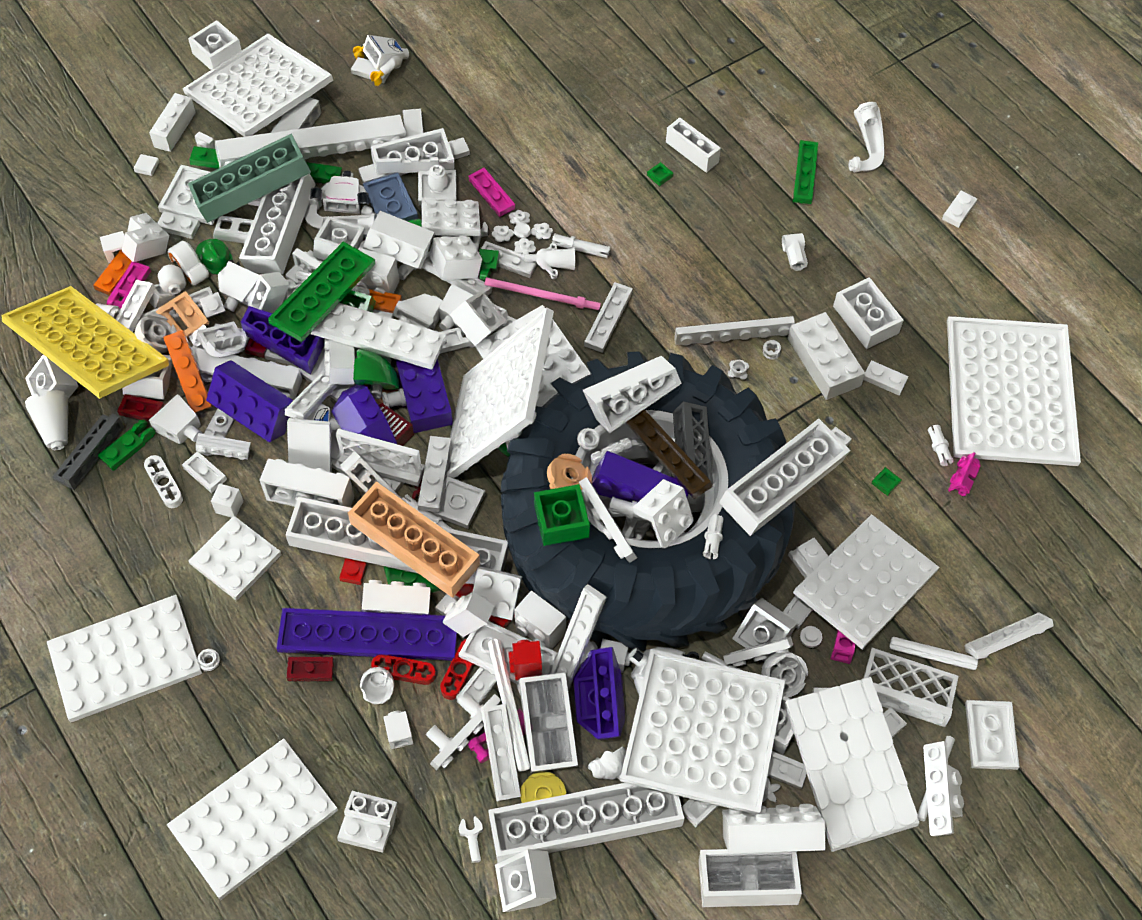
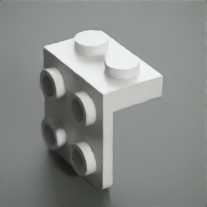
M664 479L633 507L636 515L652 522L659 545L662 548H667L693 523V516L684 488Z

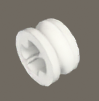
M769 340L764 343L763 355L767 359L774 360L780 356V343L775 340ZM768 348L775 349V352L772 350L768 351Z

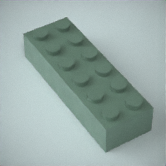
M291 133L189 182L188 186L199 211L208 223L310 174L311 171Z

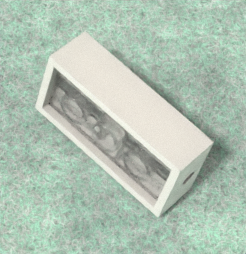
M566 672L520 678L519 685L530 773L578 766Z
M728 849L700 850L698 862L702 907L799 904L802 892L797 851L729 854Z

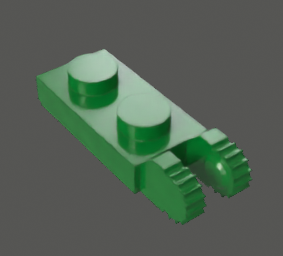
M140 420L133 425L132 429L128 430L102 451L98 457L112 471H115L143 448L145 443L153 438L156 430L152 427L146 429L147 422Z

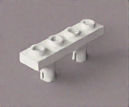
M465 692L457 702L471 715V720L454 738H448L436 725L426 733V736L440 748V753L432 760L430 765L436 770L440 766L445 768L454 759L451 754L456 749L461 751L469 742L466 738L472 732L476 735L484 726L481 708L498 705L501 699L494 694L485 705H480Z

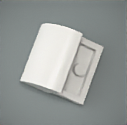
M352 791L344 811L345 817L337 837L338 841L383 853L389 834H392L397 802Z

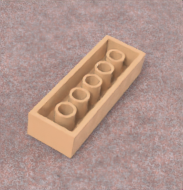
M377 481L348 512L351 525L452 598L480 566V555Z

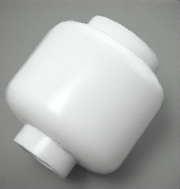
M171 264L164 266L159 271L158 280L162 291L175 295L185 288L186 281L180 267Z

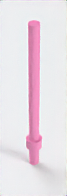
M487 277L485 279V285L567 303L575 305L576 308L580 309L589 308L598 311L600 309L601 303L586 300L585 297L578 296L576 298Z

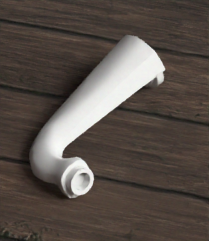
M867 102L861 104L857 110H854V115L861 129L869 158L865 161H860V158L856 156L849 160V170L854 173L875 170L882 164L884 159V137L880 109L876 102Z
M309 197V204L304 217L310 226L320 230L327 217H321L317 214V210L322 206L321 201H318L316 198L310 199ZM378 214L332 216V218L364 227L363 238H366Z

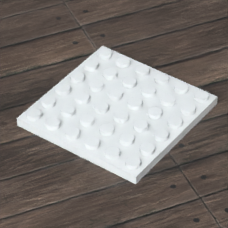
M266 34L184 87L183 91L185 95L191 97L196 103L245 137L252 136L263 127L269 125V123L312 96L318 90L324 88L333 81L330 73L270 34Z
M651 649L620 781L755 815L760 814L785 680Z

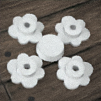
M517 210L509 214L510 223L516 224L514 232L508 226H495L492 236L495 237L497 242H502L504 240L509 241L510 237L515 234L521 238L514 243L515 252L524 255L536 251L534 242L529 241L526 237L532 234L537 239H549L553 229L549 228L547 223L535 224L534 228L530 230L528 225L530 214Z

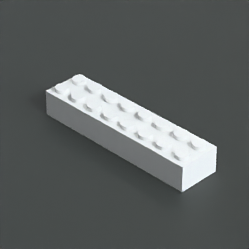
M621 783L488 810L497 863L527 849L553 853L681 827L684 822L679 795L630 783Z

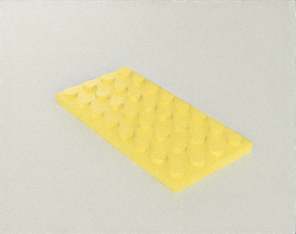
M72 286L1 315L3 323L99 399L169 366L168 358L148 343L137 339L132 331Z

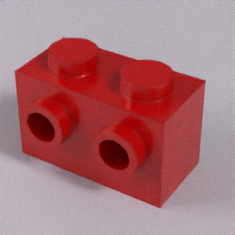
M519 640L517 643H512L513 651L508 652L510 673H515V681L525 677L541 676L540 641Z

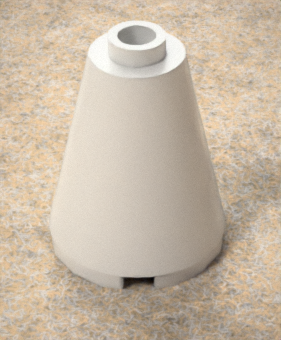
M51 390L45 391L44 396L39 397L38 393L30 396L25 401L26 408L46 447L54 451L63 449L64 445L68 443V397L64 391Z

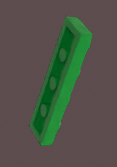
M800 140L793 202L812 203L818 142Z

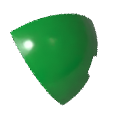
M357 350L353 380L356 385H381L384 390L400 389L397 373L384 357L369 350Z

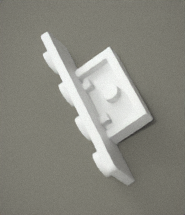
M945 741L926 744L923 746L930 835L936 837L954 834L952 817L963 816L964 800L960 790L962 777L957 769L948 765Z

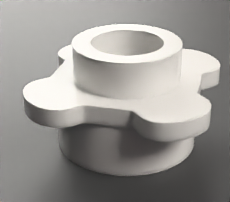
M733 360L729 363L730 371H728V376L730 378L736 377L741 380L747 378L748 363L743 360Z

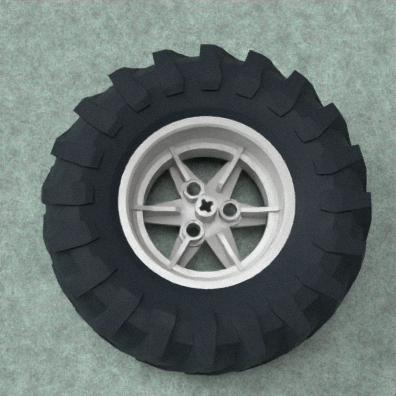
M639 351L627 352L628 365L608 368L601 361L595 359L586 362L590 375L573 383L561 377L550 383L558 393L550 398L542 407L536 406L534 422L523 429L518 439H513L509 442L507 452L511 455L508 459L507 470L504 472L501 481V492L503 493L501 494L502 520L508 548L518 575L522 576L521 580L527 589L533 591L565 615L566 621L572 619L583 588L587 584L607 597L590 637L591 640L602 643V639H605L606 635L610 634L626 647L632 650L637 648L640 651H646L647 640H660L675 648L689 646L687 635L699 631H709L717 634L728 628L724 622L725 619L740 610L751 609L753 604L758 601L755 596L766 583L770 582L780 567L779 564L788 546L793 528L796 500L751 536L719 504V501L728 488L786 444V439L777 419L767 420L759 398L749 387L737 394L730 379L723 370L712 365L704 375H701L694 371L683 355L670 353L668 362L676 369L681 384L645 408V410L675 442L673 411L682 402L707 407L713 487L696 499H693L690 494L687 497L691 512H702L700 518L688 532H683L667 548H662L658 541L642 540L650 527L654 529L651 522L634 517L629 519L627 515L609 511L612 498L599 495L612 517L626 516L622 534L637 559L629 563L625 557L621 559L614 549L617 545L613 538L608 539L602 529L605 525L600 520L597 521L591 511L594 506L591 501L586 503L585 500L584 504L590 524L589 537L543 546L534 507V492L550 490L547 469L550 463L559 455L572 454L582 460L581 464L585 468L588 466L593 477L597 466L591 461V454L597 451L602 452L601 449L616 442L619 444L620 440L629 438L633 445L632 450L626 453L622 452V455L619 456L639 464L656 465L653 470L670 477L672 476L626 423L609 433L596 420L583 392L588 387L637 367L649 360ZM692 411V416L699 422L700 413ZM586 428L594 429L599 435L598 446L590 451L581 448L577 440L579 432ZM694 429L693 435L701 441L702 435ZM585 437L586 441L590 443V440ZM696 448L695 455L702 461L703 454ZM568 472L566 473L568 478L574 479ZM718 514L723 517L721 531L723 540L719 544L718 557L713 559L712 553L711 559L703 556L706 542L704 534L708 531L710 516Z

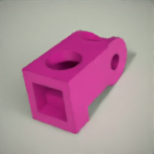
M838 629L830 659L850 664L856 644Z

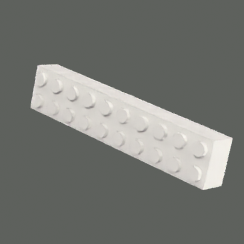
M298 497L286 532L289 546L417 573L351 525L348 512L352 508ZM441 527L480 555L481 567L504 571L509 552L506 540ZM477 570L468 579L466 584L475 583Z

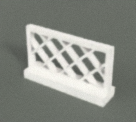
M342 429L337 430L336 437L341 453L338 460L339 465L355 451L379 476L419 486L425 465L421 464L419 450Z
M872 648L864 678L877 674L882 683H873L881 706L888 709L891 707L894 711L946 727L952 714V704L959 676ZM874 656L883 659L886 665L878 668L874 662ZM903 665L908 672L900 675L895 666ZM890 669L895 677L887 680L882 671ZM924 672L930 679L922 682L916 673ZM912 676L917 684L908 687L903 679ZM943 678L952 681L950 687L944 689L938 680ZM898 681L904 690H894L890 684ZM933 683L938 692L930 694L925 686ZM920 688L926 697H916L912 691ZM942 695L947 705L937 704L934 698Z

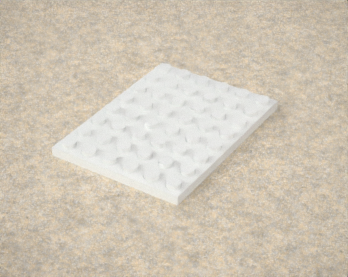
M546 307L463 375L450 434L451 446L445 479L447 476L453 479L457 478L459 474L468 470L473 464L478 463L484 456L489 455L491 451L499 448L505 441L510 440L512 436L534 422L536 418L535 407L540 397L538 393L539 386L543 380V366L547 360L545 356L546 349L550 344L549 334L554 324L552 320L553 310Z
M949 316L947 319L954 457L961 458L975 452L974 458L1079 466L1081 460L1068 325Z

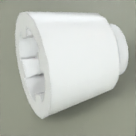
M440 165L432 166L428 172L429 187L435 190L445 188L448 184V177L444 167Z

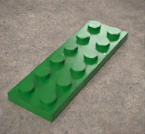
M342 242L268 318L269 324L303 342L373 268L375 259Z

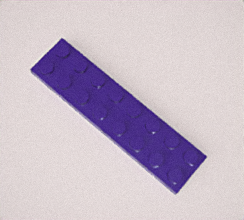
M282 608L276 649L277 652L365 657L389 655L407 659L452 661L456 654L457 632L443 623L445 616Z

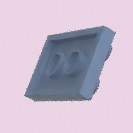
M398 172L363 183L366 192L369 194V202L374 213L378 214L382 211L407 222L418 219L417 211Z

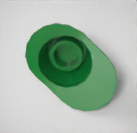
M207 239L196 247L195 252L200 262L205 265L211 274L218 275L227 266L228 260H233L230 251L221 240Z

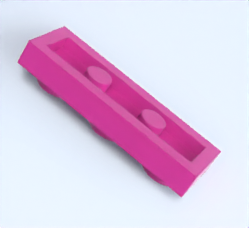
M485 168L469 175L471 184L499 217L515 209V203Z

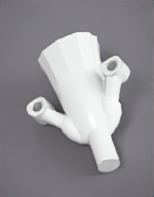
M552 243L547 249H540L537 254H524V262H537L542 269L549 273L551 279H556L558 272L551 267L575 270V248L557 249V245Z

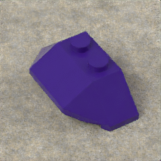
M355 385L341 393L331 413L342 430L397 444L386 417L367 386Z
M613 647L590 650L587 655L588 657L574 676L577 722L598 740L620 737L625 723L622 674Z

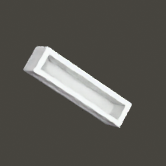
M198 433L196 451L248 460L251 442Z

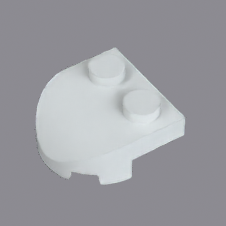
M234 321L198 330L196 334L206 353L214 357H223L242 352L246 343L245 331L240 332Z

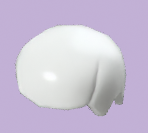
M382 667L370 668L363 673L360 688L364 699L372 704H383L388 701L394 691V679L391 673Z

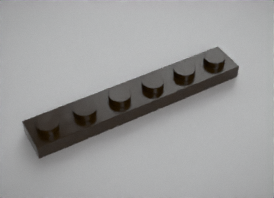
M645 409L625 422L693 499H696L713 487L709 478Z

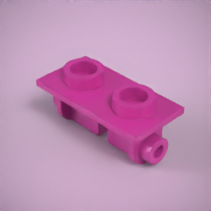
M975 452L961 457L958 461L957 471L950 479L949 492L956 489L961 496H966V494L970 493L974 481L969 477L975 479L981 467L980 461L974 458Z

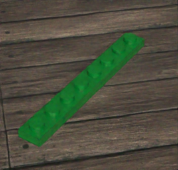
M193 147L189 159L190 165L220 168L216 149ZM306 162L315 183L326 184L330 182L331 177L342 175V167Z

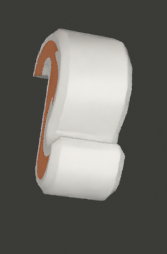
M181 241L168 249V256L171 262L176 261L189 283L196 286L209 277L207 268L200 262L196 252L188 242Z

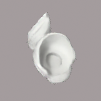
M621 747L614 752L605 751L601 758L597 757L588 764V769L592 771L593 777L610 780L618 778L620 780L626 748Z

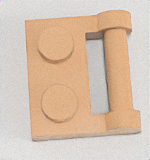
M186 291L156 311L157 314L165 316L170 326L174 325L178 332L182 329L169 314L174 309L187 326V329L184 330L187 340L189 339L188 336L203 324L205 326L209 325L208 319Z

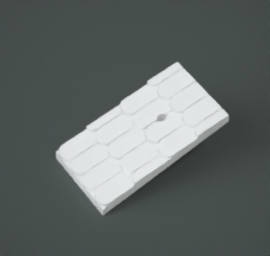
M871 677L786 700V710L819 813L825 821V832L832 852L919 825L918 814L907 787L908 783L894 748L893 739L883 714V708Z

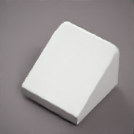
M160 284L154 285L156 288L149 303L154 308H158L173 299L175 295L162 291Z

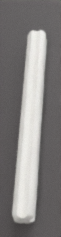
M499 639L490 640L488 646L501 701L506 706L517 769L519 772L527 771L530 769V763L501 642Z

